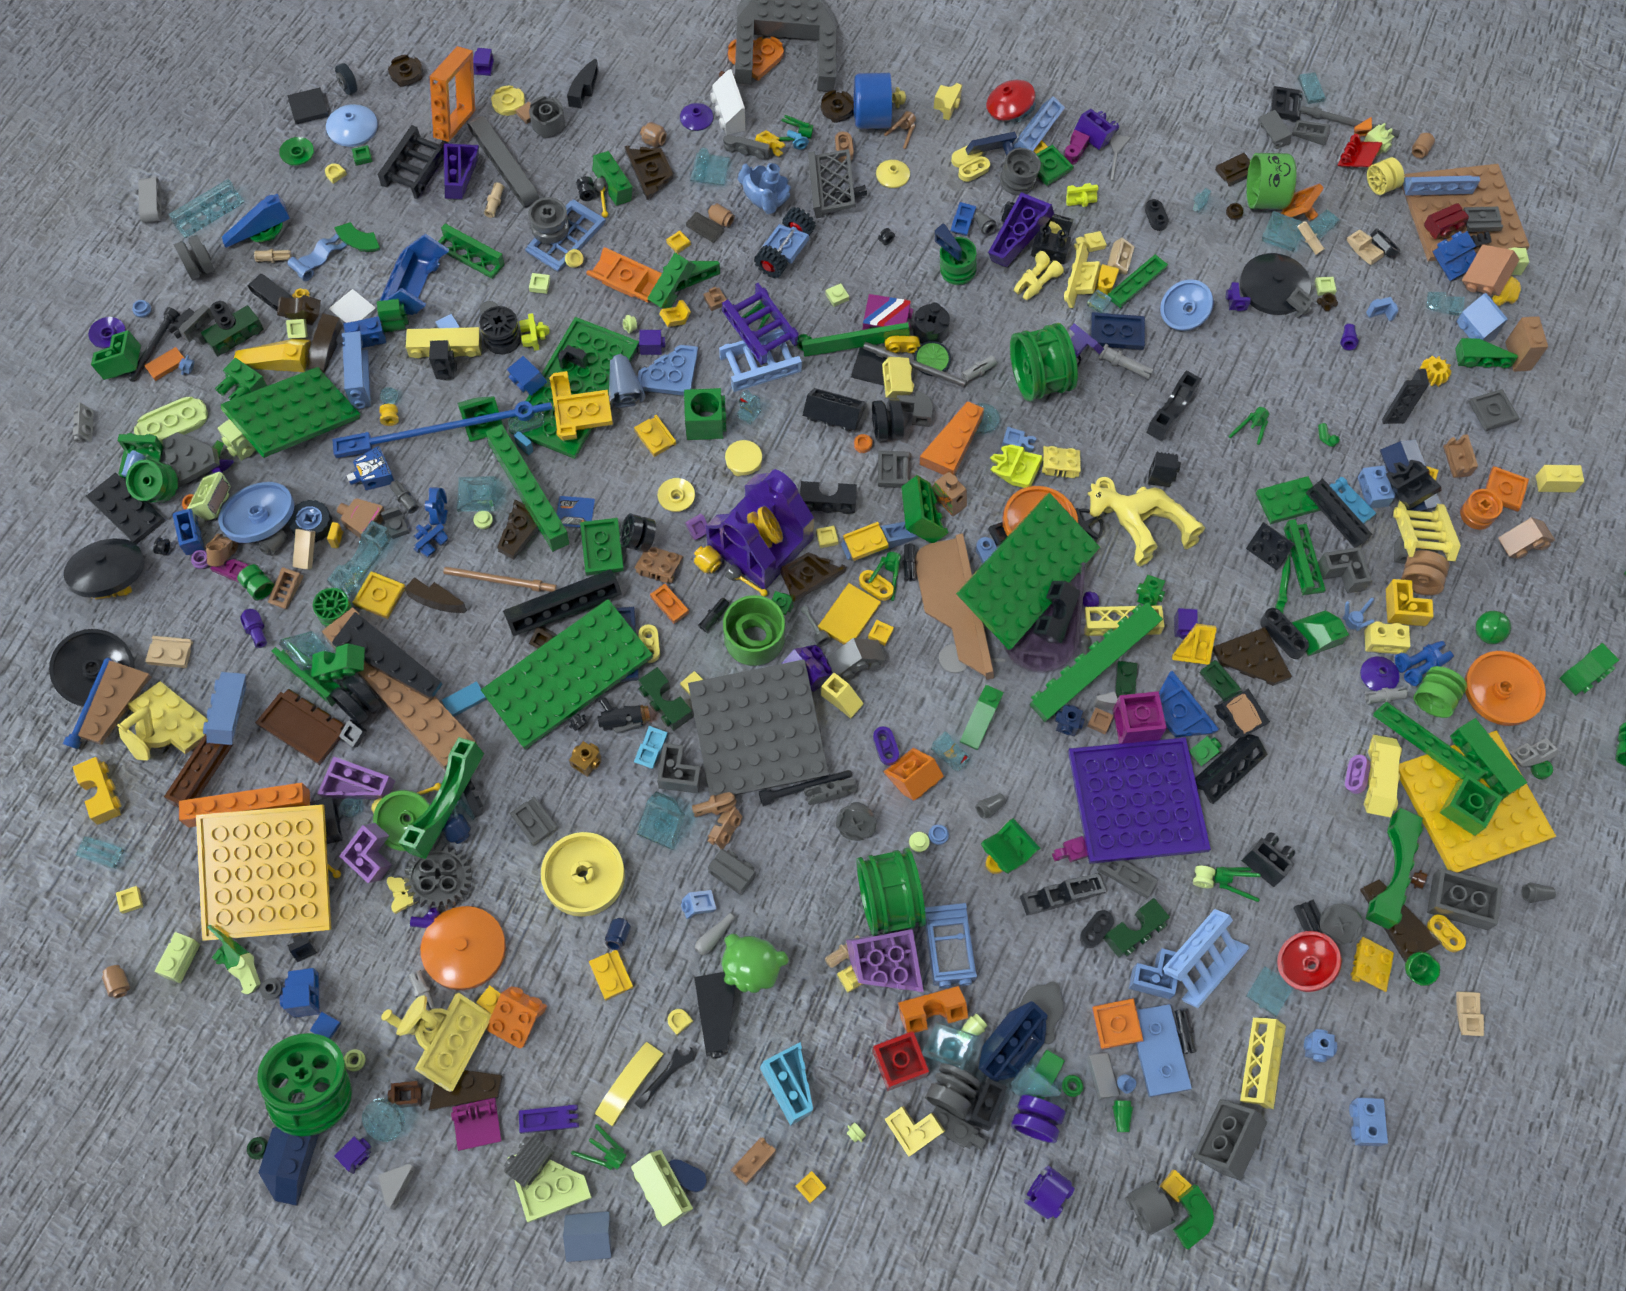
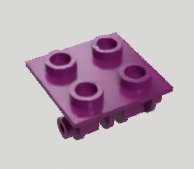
M496 1098L452 1107L451 1118L454 1121L458 1151L502 1142Z

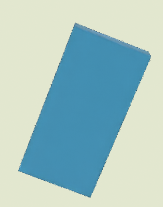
M476 681L442 699V702L451 715L455 717L487 699Z

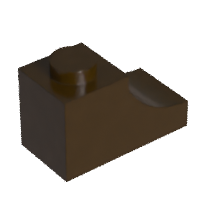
M306 295L299 298L280 297L277 315L291 320L306 319V324L312 326L319 316L321 300Z

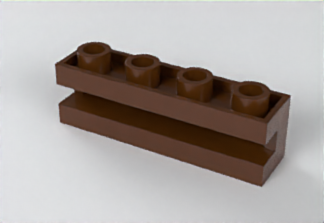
M205 734L164 795V798L177 808H179V801L199 798L232 748L233 743L232 745L207 743Z

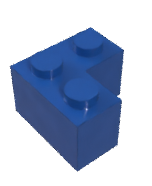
M314 968L288 971L283 994L280 995L281 1008L294 1018L320 1014L319 973Z

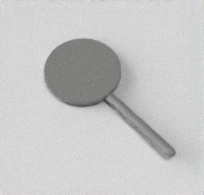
M955 644L947 645L941 650L939 662L946 671L959 673L968 667L958 660ZM990 658L991 662H1006L1004 658Z

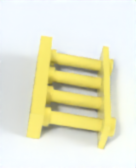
M1399 500L1398 507L1394 509L1393 517L1396 518L1404 541V548L1407 549L1409 557H1413L1416 548L1441 550L1445 553L1447 561H1456L1461 545L1445 505L1437 504L1435 511L1432 512L1407 510L1406 506ZM1410 518L1431 520V522L1410 520ZM1414 528L1435 530V532L1414 530ZM1417 538L1439 540L1441 543L1418 541Z

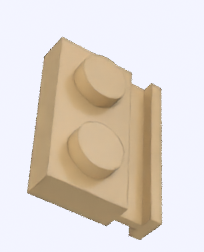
M152 636V644L149 646L145 662L148 665L187 668L191 653L190 648L193 642L191 639Z

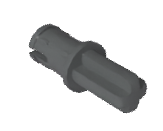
M398 480L392 481L390 488L397 496V501L403 504L409 514L417 511L419 506L412 499L411 493L406 491Z

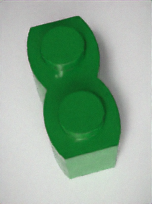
M399 299L377 301V312L384 332L407 330L406 325H409L408 314H406L404 303L401 304Z

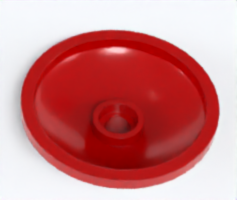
M1018 79L1009 80L998 85L987 99L986 107L988 113L997 120H1011L1023 115L1035 101L1034 87L1029 82Z
M1305 931L1293 935L1282 945L1278 954L1277 965L1280 975L1289 986L1303 992H1314L1326 988L1337 978L1342 965V957L1338 946L1330 937L1316 931ZM1312 964H1316L1314 969H1310Z

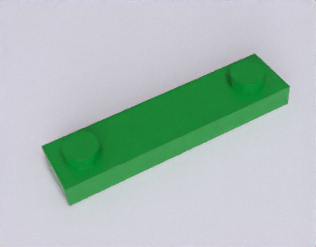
M1154 254L1109 292L1107 298L1121 308L1165 271L1168 264Z

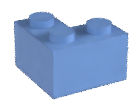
M1162 948L1156 955L1154 967L1137 963L1132 969L1129 989L1170 1000L1175 995L1178 980L1166 975L1163 968L1177 952Z

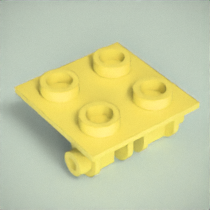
M1043 446L1042 473L1054 476L1056 470V476H1058L1059 470H1062L1061 477H1064V473L1065 477H1079V472L1081 471L1080 450Z

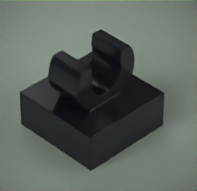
M301 933L293 936L294 942L288 945L290 953L297 962L317 953L309 937L302 938Z

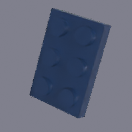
M1092 312L1090 336L1102 347L1108 344V347L1144 350L1145 316Z

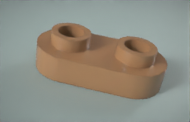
M848 132L837 133L835 136L836 151L849 149L852 160L853 143L851 135ZM841 156L838 158V161L843 163L847 157Z

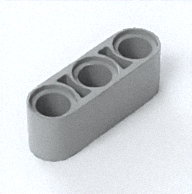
M158 177L139 179V215L143 223L161 221V185Z

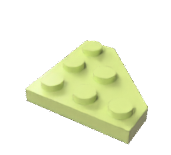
M552 1160L548 1161L527 1190L515 1181L527 1223L592 1198L584 1175L574 1172Z

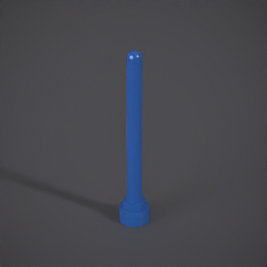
M104 659L72 734L69 733V736L65 737L64 745L79 750L82 743L80 742L81 737L78 736L109 660L112 661V659Z

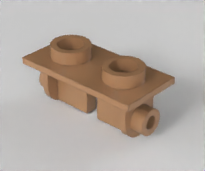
M736 807L721 814L717 822L722 824V826L715 825L707 840L710 844L715 845L716 843L720 849H724L726 844L729 843L732 834L743 818Z

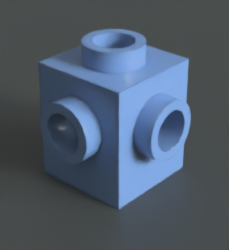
M1316 1029L1307 1035L1304 1039L1305 1057L1312 1058L1316 1062H1326L1332 1058L1337 1052V1042H1334L1335 1035L1328 1034V1031Z

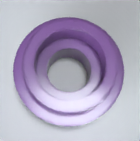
M198 550L193 553L191 562L195 568L204 569L209 566L207 564L206 551Z

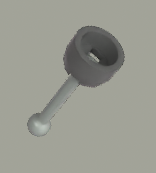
M803 606L801 612L805 613L816 631L814 640L817 646L827 645L831 641V637L826 631L818 629L808 612V607Z

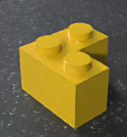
M1392 579L1386 588L1387 623L1426 626L1434 617L1432 599L1413 598L1412 580Z

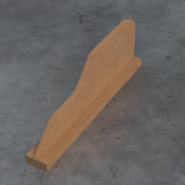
M963 533L956 535L955 539L923 546L915 556L917 561L915 566L925 613L952 629L960 662L984 675L987 680L993 679L994 673L983 622L956 595L957 591L972 576Z

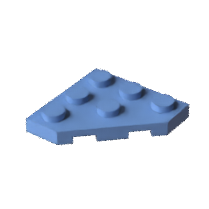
M679 345L670 354L661 356L654 361V364L639 370L637 378L643 390L684 396V390L692 388L698 347Z

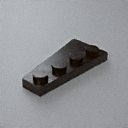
M1379 879L1361 888L1360 891L1369 904L1372 899L1384 892L1387 886ZM1405 905L1401 908L1402 918L1399 924H1395L1390 929L1384 928L1404 962L1415 952H1427L1442 944Z

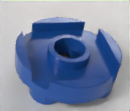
M429 488V500L425 501V510L429 512L431 525L445 524L447 520L448 510H444V504H447V496L443 488Z

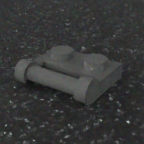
M878 451V487L901 488L910 481V452ZM897 460L902 461V479H897Z

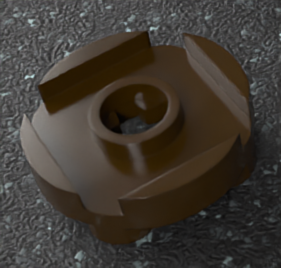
M399 55L392 59L390 67L388 66L390 78L400 87L420 81L423 77L421 62L416 57Z
M832 90L823 95L820 109L826 118L831 119L834 123H838L840 120L850 117L854 112V101L849 93L845 91L840 93Z

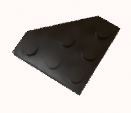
M1265 627L1213 647V652L1221 666L1233 668L1251 678H1259L1266 681L1269 685H1277L1290 680L1292 677Z

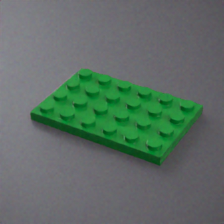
M318 367L221 404V410L263 458L360 419V413L350 404L347 398Z

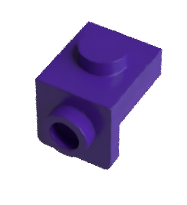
M1232 282L1230 288L1226 290L1225 297L1229 303V310L1246 311L1251 300L1250 297H1240L1239 282Z

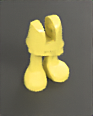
M1039 251L1036 254V266L1033 270L1028 269L1014 287V292L1020 294L1028 287L1023 295L1025 300H1029L1034 295L1039 294L1043 284L1051 278L1061 276L1064 272L1063 266L1059 262L1053 261L1050 264L1049 256L1043 251ZM1046 270V272L1039 279L1036 278L1040 273Z

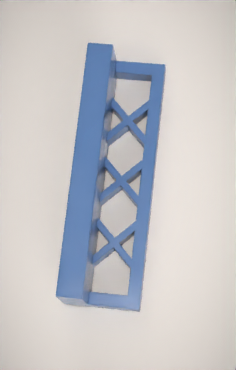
M1054 96L1042 104L1013 144L1015 149L1021 147L1034 151L1065 108Z
M1405 177L1403 187L1406 196L1473 194L1480 182V177Z

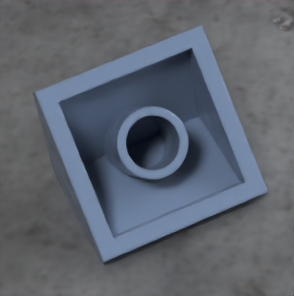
M610 1211L565 1215L563 1240L566 1262L611 1258Z

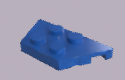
M1170 671L1159 691L1166 727L1172 735L1177 738L1215 734L1218 732V727L1175 673Z

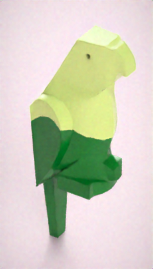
M208 925L207 928L223 943V946L212 956L216 964H224L227 970L240 980L243 987L242 993L249 994L254 992L261 984L254 966V956L231 937H227L214 926Z

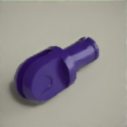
M254 609L244 610L240 619L246 634L251 635L256 648L266 646L268 642L262 631L264 624L260 614Z

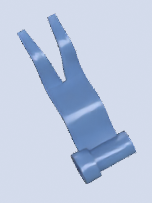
M335 234L330 239L323 238L319 240L311 254L300 259L291 257L287 264L298 273V276L303 281H308L314 274L312 269L323 265L331 251L335 249L342 250L347 245L344 242L339 245L329 244L335 243L339 239L338 235Z

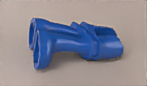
M1439 641L1426 645L1421 652L1411 657L1406 653L1395 655V664L1398 671L1403 673L1425 660V664L1410 669L1404 674V679L1407 683L1417 686L1423 680L1422 675L1427 673L1431 667L1443 666L1454 655L1451 651L1442 654L1440 650L1446 644L1444 641Z

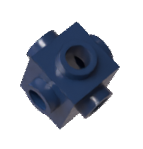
M1064 705L1062 711H1058L1055 722L1058 723L1056 731L1075 737L1077 730H1082L1085 719L1081 718L1083 711L1073 705Z

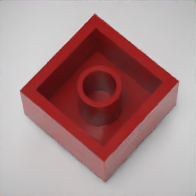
M913 1031L873 1046L872 1052L887 1091L928 1076L929 1070Z

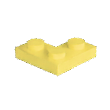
M903 1106L885 1118L886 1123L908 1157L945 1132L934 1113H930L915 1124Z

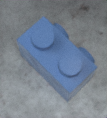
M1385 466L1363 468L1358 475L1364 500L1372 509L1389 507L1395 498V493L1386 476L1388 472H1386Z
M1357 1098L1351 1101L1349 1106L1350 1116L1353 1117L1351 1136L1352 1139H1355V1145L1383 1146L1388 1144L1384 1099Z

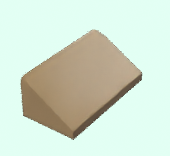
M1124 238L1115 241L1107 265L1119 268L1118 273L1126 275L1135 246Z
M296 529L293 567L307 570L312 569L315 531Z

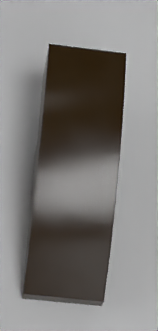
M322 314L310 347L307 369L310 370L318 367L325 373L338 345L336 339L343 326L340 317Z
M414 577L404 588L408 597L429 608L451 613H465L467 611L463 601L435 582L428 587Z

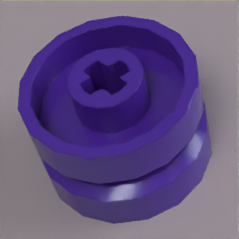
M1021 1095L1017 1105L1021 1113L1014 1115L1011 1127L1031 1138L1047 1143H1056L1060 1131L1055 1125L1063 1123L1066 1112L1059 1106L1046 1100Z

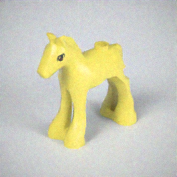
M1091 483L1092 491L1088 492L1090 496V515L1098 517L1106 508H1111L1116 513L1120 524L1135 541L1134 561L1139 567L1147 564L1153 558L1152 553L1158 547L1150 531L1143 523L1149 516L1167 518L1176 524L1181 531V542L1184 549H1189L1199 542L1198 536L1205 530L1202 523L1198 522L1180 504L1175 503L1160 488L1147 489L1146 487H1141L1137 490L1136 494L1126 496Z

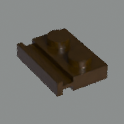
M1242 153L1216 165L1215 171L1230 187L1247 179L1251 160L1245 153Z

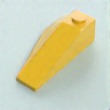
M290 339L235 351L234 358H237L252 369L305 372L311 340Z

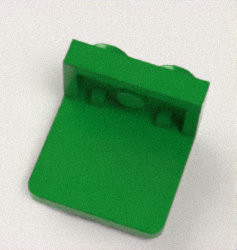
M119 434L117 441L124 449L118 473L121 478H126L121 473L123 472L127 454H130L132 450L146 457L145 460L161 461L164 447L157 436L152 434Z
M1014 818L1010 819L998 833L983 840L981 843L984 851L1007 874L1026 864L1041 849Z

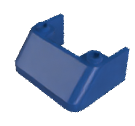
M427 234L422 235L411 243L399 255L379 301L399 299L401 304L404 303L406 314H417L426 306V303L418 299L427 276L430 272H435L440 265L439 259L448 253L449 249Z

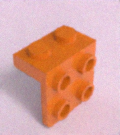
M511 986L500 994L489 1020L487 1031L517 1048H522L526 1044L536 1019L544 1014L547 1005L543 1004L539 998L530 997L525 994L522 989Z

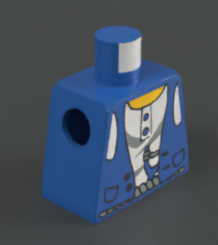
M379 446L355 459L353 463L357 471L346 475L350 485L362 481L365 490L391 485V482L394 481Z

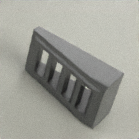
M1297 120L1292 135L1320 145H1326L1330 135V125Z

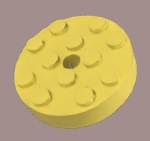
M589 832L570 834L557 841L546 853L541 867V882L548 899L556 908L573 916H591L606 910L620 895L625 881L624 864L617 848L603 836ZM581 871L588 872V874L585 876L586 880L584 879V877L578 876V874Z

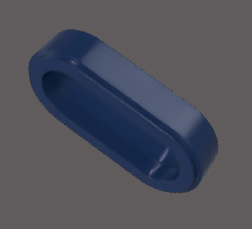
M678 1159L668 1162L681 1187L694 1193L700 1192L705 1188L707 1178L703 1171Z

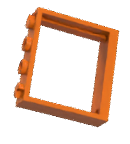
M457 46L430 75L433 138L449 142L475 112L473 50ZM455 76L457 107L450 114L448 83Z

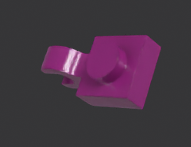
M1083 836L1063 842L1064 848L1056 849L1052 853L1055 862L1068 857L1071 863L1088 857Z

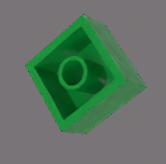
M1466 774L1454 786L1440 814L1476 836L1487 827L1503 797Z

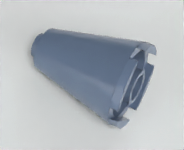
M622 354L615 355L610 360V405L615 404L617 408L634 406L638 400L641 403L645 399V392L628 358Z

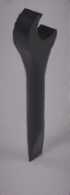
M690 1047V1053L686 1056H681L678 1053V1049H675L669 1065L634 1104L641 1109L676 1070L691 1063L694 1058L692 1047Z

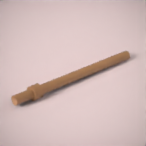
M444 567L443 571L446 575L531 588L532 591L541 592V590L552 592L557 589V585L542 583L541 580L535 579L530 581L451 567Z

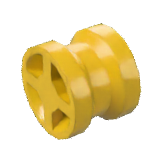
M394 404L380 406V423L385 426L396 425L399 422V417L397 416L398 407Z

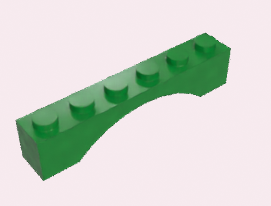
M460 737L455 742L449 753L445 776L436 797L428 809L416 821L408 825L399 841V844L409 854L423 859L427 858L484 755V752L475 742Z
M1402 808L1392 814L1387 830L1394 850L1395 865L1393 876L1385 891L1369 902L1365 918L1386 929H1390L1401 921L1402 913L1400 912L1406 901L1405 891L1411 881L1409 874L1415 864L1413 857L1418 850L1419 843L1417 841L1423 830V826H1421L1423 818Z

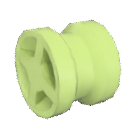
M1196 866V877L1193 879V884L1201 888H1213V877L1216 874V870L1208 866Z

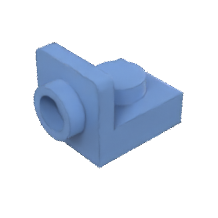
M712 890L689 892L682 899L681 908L685 913L686 919L693 917L695 914L711 913L716 910Z

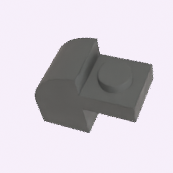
M916 391L915 397L897 395L902 411L913 413L912 425L930 427L932 402L926 394Z

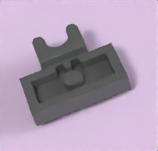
M203 304L179 328L181 335L189 343L195 340L201 345L205 344L201 332L211 327L208 324L214 319L209 307Z

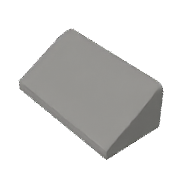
M1108 1053L1089 1055L1087 1061L1098 1100L1119 1096Z

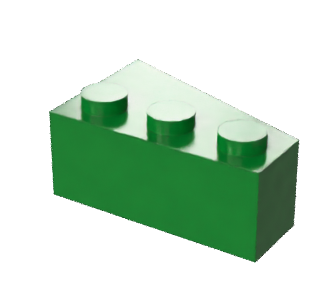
M916 475L901 487L905 527L910 533L917 535L927 542L936 543L948 534V530L942 526L941 519L943 516L940 512H937L935 506L937 500L931 483Z

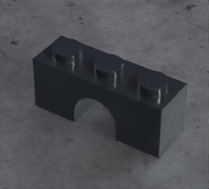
M801 481L800 496L810 512L855 513L857 484L838 483L837 492L834 495L826 496L820 492V482Z
M1052 581L1046 599L1050 600L1053 604L1052 616H1039L1033 634L1048 643L1062 644L1081 591L1066 581Z

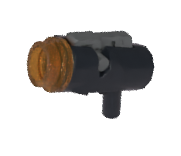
M606 697L599 700L605 711H602L601 716H597L599 728L603 727L604 731L614 730L616 733H621L639 728L646 724V722L651 721L648 706H643L642 704L623 706L624 708L618 709L617 707H612Z

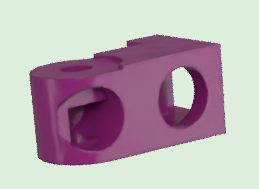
M1077 130L1073 131L1070 140L1071 145L1066 147L1064 157L1072 165L1078 162L1087 148L1090 136Z

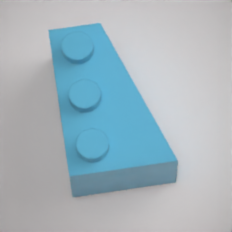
M801 1042L763 1061L760 1066V1070L790 1126L808 1117L813 1111L809 1084L805 1073V1063L802 1057Z

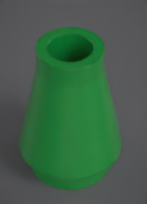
M1114 1100L1112 1109L1117 1132H1130L1134 1108L1131 1101Z

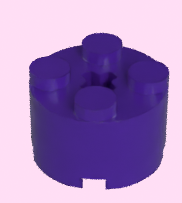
M1048 1165L1044 1168L1047 1171L1045 1175L1039 1174L1028 1190L1027 1196L1030 1199L1024 1200L1026 1205L1046 1219L1057 1218L1063 1210L1061 1205L1065 1198L1069 1199L1075 1190L1071 1186L1072 1182Z

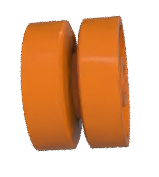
M1478 489L1462 505L1460 515L1467 526L1483 530L1490 527L1500 515L1503 503L1495 492L1488 489Z

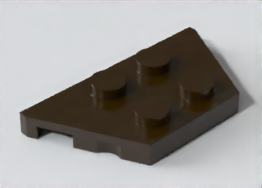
M624 146L626 155L646 200H649L674 178L662 148L640 147V149H630V146Z
M808 552L781 567L780 573L792 600L795 602L845 573L847 566L843 564L840 567L830 564L831 560L820 558Z

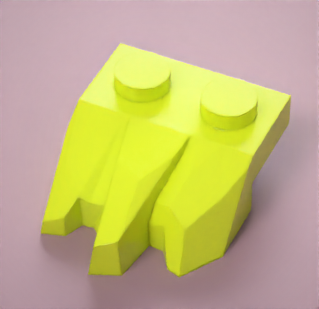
M1016 445L1001 447L1003 455L993 454L990 457L991 461L997 465L990 469L994 474L1009 484L1022 488L1032 485L1043 461L1042 455L1025 452L1024 447Z

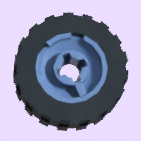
M307 500L294 506V511L288 521V525L294 536L296 529L315 531L314 543H317V541H322L328 536L333 518L328 508L322 502Z

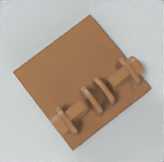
M651 547L647 552H643L635 565L636 573L650 579L655 574L656 581L659 579V581L667 584L669 582L673 583V574L683 556Z

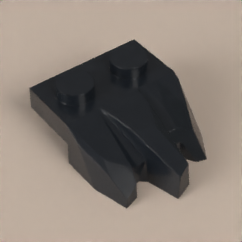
M1410 460L1407 467L1401 462L1393 463L1397 472L1386 473L1395 495L1409 510L1442 491L1441 485L1430 476L1429 469L1420 461Z

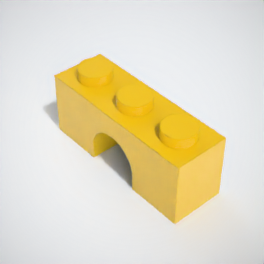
M94 757L72 766L77 782L83 789L88 790L97 787L95 796L84 801L90 819L99 825L120 816L119 808L121 803L119 798L114 796L113 790H115L113 781L107 776V773H109L107 764Z

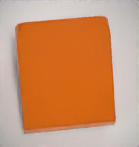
M1372 117L1355 126L1354 134H1359L1360 137L1367 136L1368 132L1372 130Z

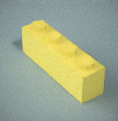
M479 327L407 329L406 350L409 357H429L430 341L448 340L451 350L454 352V357L481 356L482 335Z

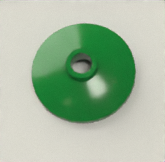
M303 137L290 138L279 149L282 161L293 166L305 164L314 154L313 144Z
M279 223L250 238L254 242L271 241L282 230L283 223Z

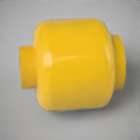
M710 545L704 548L700 546L694 552L696 556L694 564L704 573L710 572L712 574L722 564L721 555Z

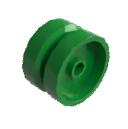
M139 460L127 472L126 487L132 497L137 500L164 503L175 495L178 487V478L174 469L168 464L152 460Z

